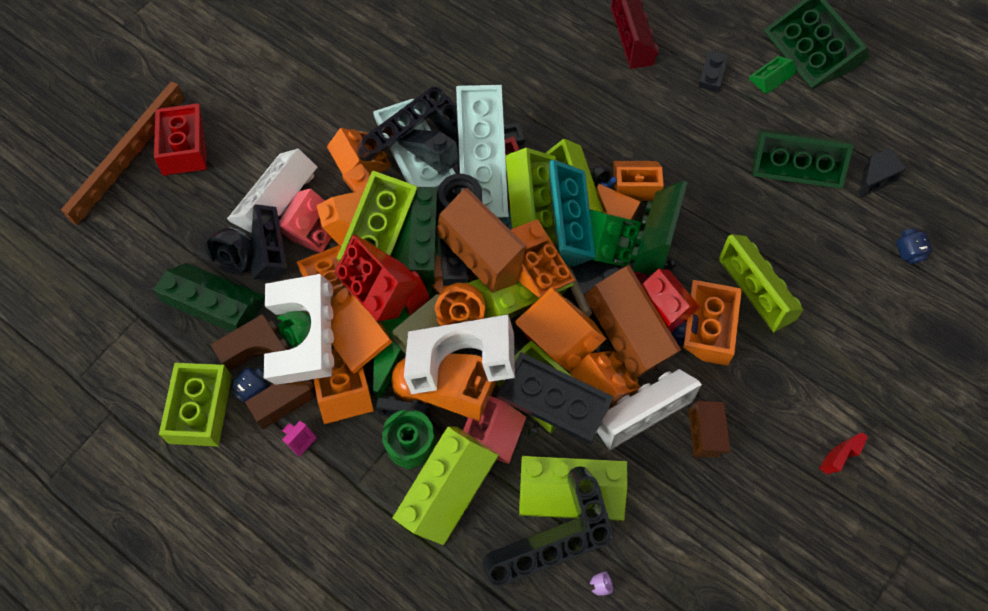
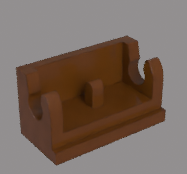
M697 401L688 409L694 458L720 457V453H729L730 443L724 402Z

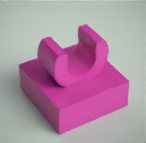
M301 421L295 426L289 423L282 430L287 434L282 440L299 457L317 438Z

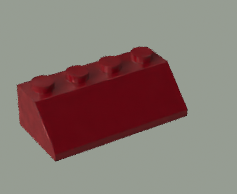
M611 0L610 8L629 68L653 66L655 58L659 54L657 43L654 44L653 30L648 26V15L643 11V0Z

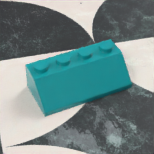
M551 160L549 164V181L557 251L565 264L577 266L596 258L585 171L556 160Z

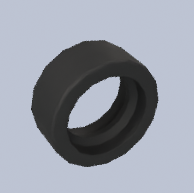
M463 173L453 174L446 177L439 185L438 203L441 211L450 204L446 200V195L456 188H468L482 202V187L478 180L470 175Z

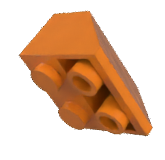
M340 128L327 145L342 174H345L359 164H362L370 175L372 170L380 173L389 169L392 165L385 151L371 161H363L358 157L357 146L363 137L368 134L366 132ZM365 145L368 150L373 151L371 146Z
M613 161V177L617 179L614 184L615 191L637 201H653L655 192L663 189L662 166L658 161Z
M615 350L590 353L581 360L578 366L570 371L574 378L613 396L609 409L616 406L617 401L626 395L631 397L638 393V389L641 388L638 379L635 378L633 380L631 373L626 369L622 359Z

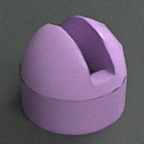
M601 572L592 577L590 585L594 584L595 589L592 590L593 593L604 596L613 592L612 581L607 572Z

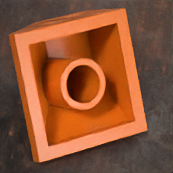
M364 190L335 196L316 205L322 228L340 246L343 244Z

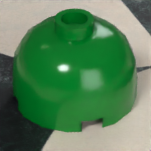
M291 311L277 317V319L282 321L277 324L281 338H284L288 346L291 345L295 348L307 338L311 329L310 313L306 311Z

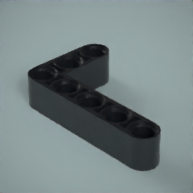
M429 88L365 135L357 146L358 157L363 161L375 159L428 118L431 119L443 134L454 140L457 148H459L456 105L441 88ZM398 121L403 122L405 126L400 125ZM382 133H386L389 138H385ZM365 145L371 146L373 151L368 150Z
M582 466L575 467L568 474V484L579 518L486 554L482 565L492 585H506L603 547L611 541L613 532L599 483L587 468ZM587 479V482L584 485L579 486L581 481ZM594 503L590 509H586L588 505ZM576 536L573 541L568 542L572 537ZM551 546L548 551H544L545 548ZM526 556L524 560L518 561L521 557ZM501 566L500 569L492 571L495 567Z

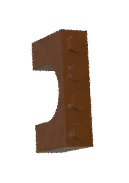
M263 314L210 344L221 363L229 372L254 357L264 356L266 353L290 350L284 338L279 340L275 335L279 331L273 321L267 322ZM310 380L278 385L272 384L264 391L245 401L259 426L265 429L315 398L311 392L314 385Z

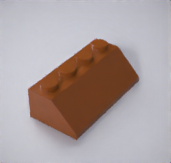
M468 188L463 189L440 213L436 233L492 293L515 285L527 246Z
M630 265L602 280L584 295L589 307L606 332L626 369L631 373L633 380L654 370L681 351Z

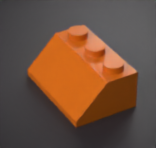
M697 280L692 281L690 295L700 306L694 313L698 316L699 323L697 334H693L691 331L693 315L687 319L683 344L686 350L704 362L729 365L735 352L741 288Z

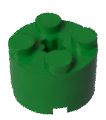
M400 410L392 414L384 424L382 442L389 458L395 464L406 469H412L427 462L436 447V439L432 423L425 414L416 410ZM406 437H409L410 439L413 438V440H411V441L406 440V441H405V438H406Z

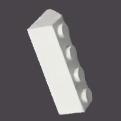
M299 148L280 153L227 219L252 233L253 206L255 204L277 207L278 217H282L288 208V204L301 191L302 186L313 179V172L317 169V166Z
M680 369L674 373H671V371L664 373L658 378L659 381L653 385L647 383L639 388L638 393L632 397L626 395L618 400L616 406L608 409L597 433L610 451L692 403L702 385L699 380Z

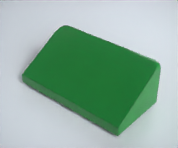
M777 56L750 75L749 80L764 93L768 94L795 75V62L793 59Z

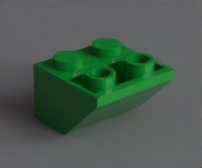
M590 209L596 256L592 260L620 266L630 265L641 222Z

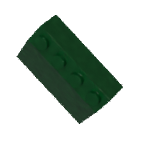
M802 0L763 30L785 58L794 60L796 71L811 89L851 72L869 59L867 46L826 0Z

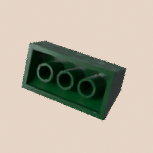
M759 128L754 148L752 176L843 189L854 144L848 140Z
M681 181L655 192L653 201L648 200L645 213L649 214V216H643L640 228L644 229V231L639 230L636 244L640 246H634L631 260L635 261L633 271L651 276L658 269L664 268L688 182Z
M418 187L391 257L403 263L411 272L415 271L424 284L435 285L438 213L437 187Z
M188 263L167 270L153 289L163 303L229 332H233L255 319L265 302L264 295Z

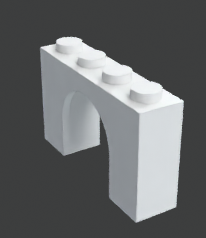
M321 274L265 284V307L274 314L308 311L311 316L310 332L299 346L290 350L264 354V378L275 385L332 376L334 357L331 353V343L334 341V334L331 329V320L334 313L331 306V296H333V287Z
M509 315L409 331L404 378L411 394L437 390L438 369L441 362L450 353L463 348H476L482 351V365L488 382L515 378L514 332Z

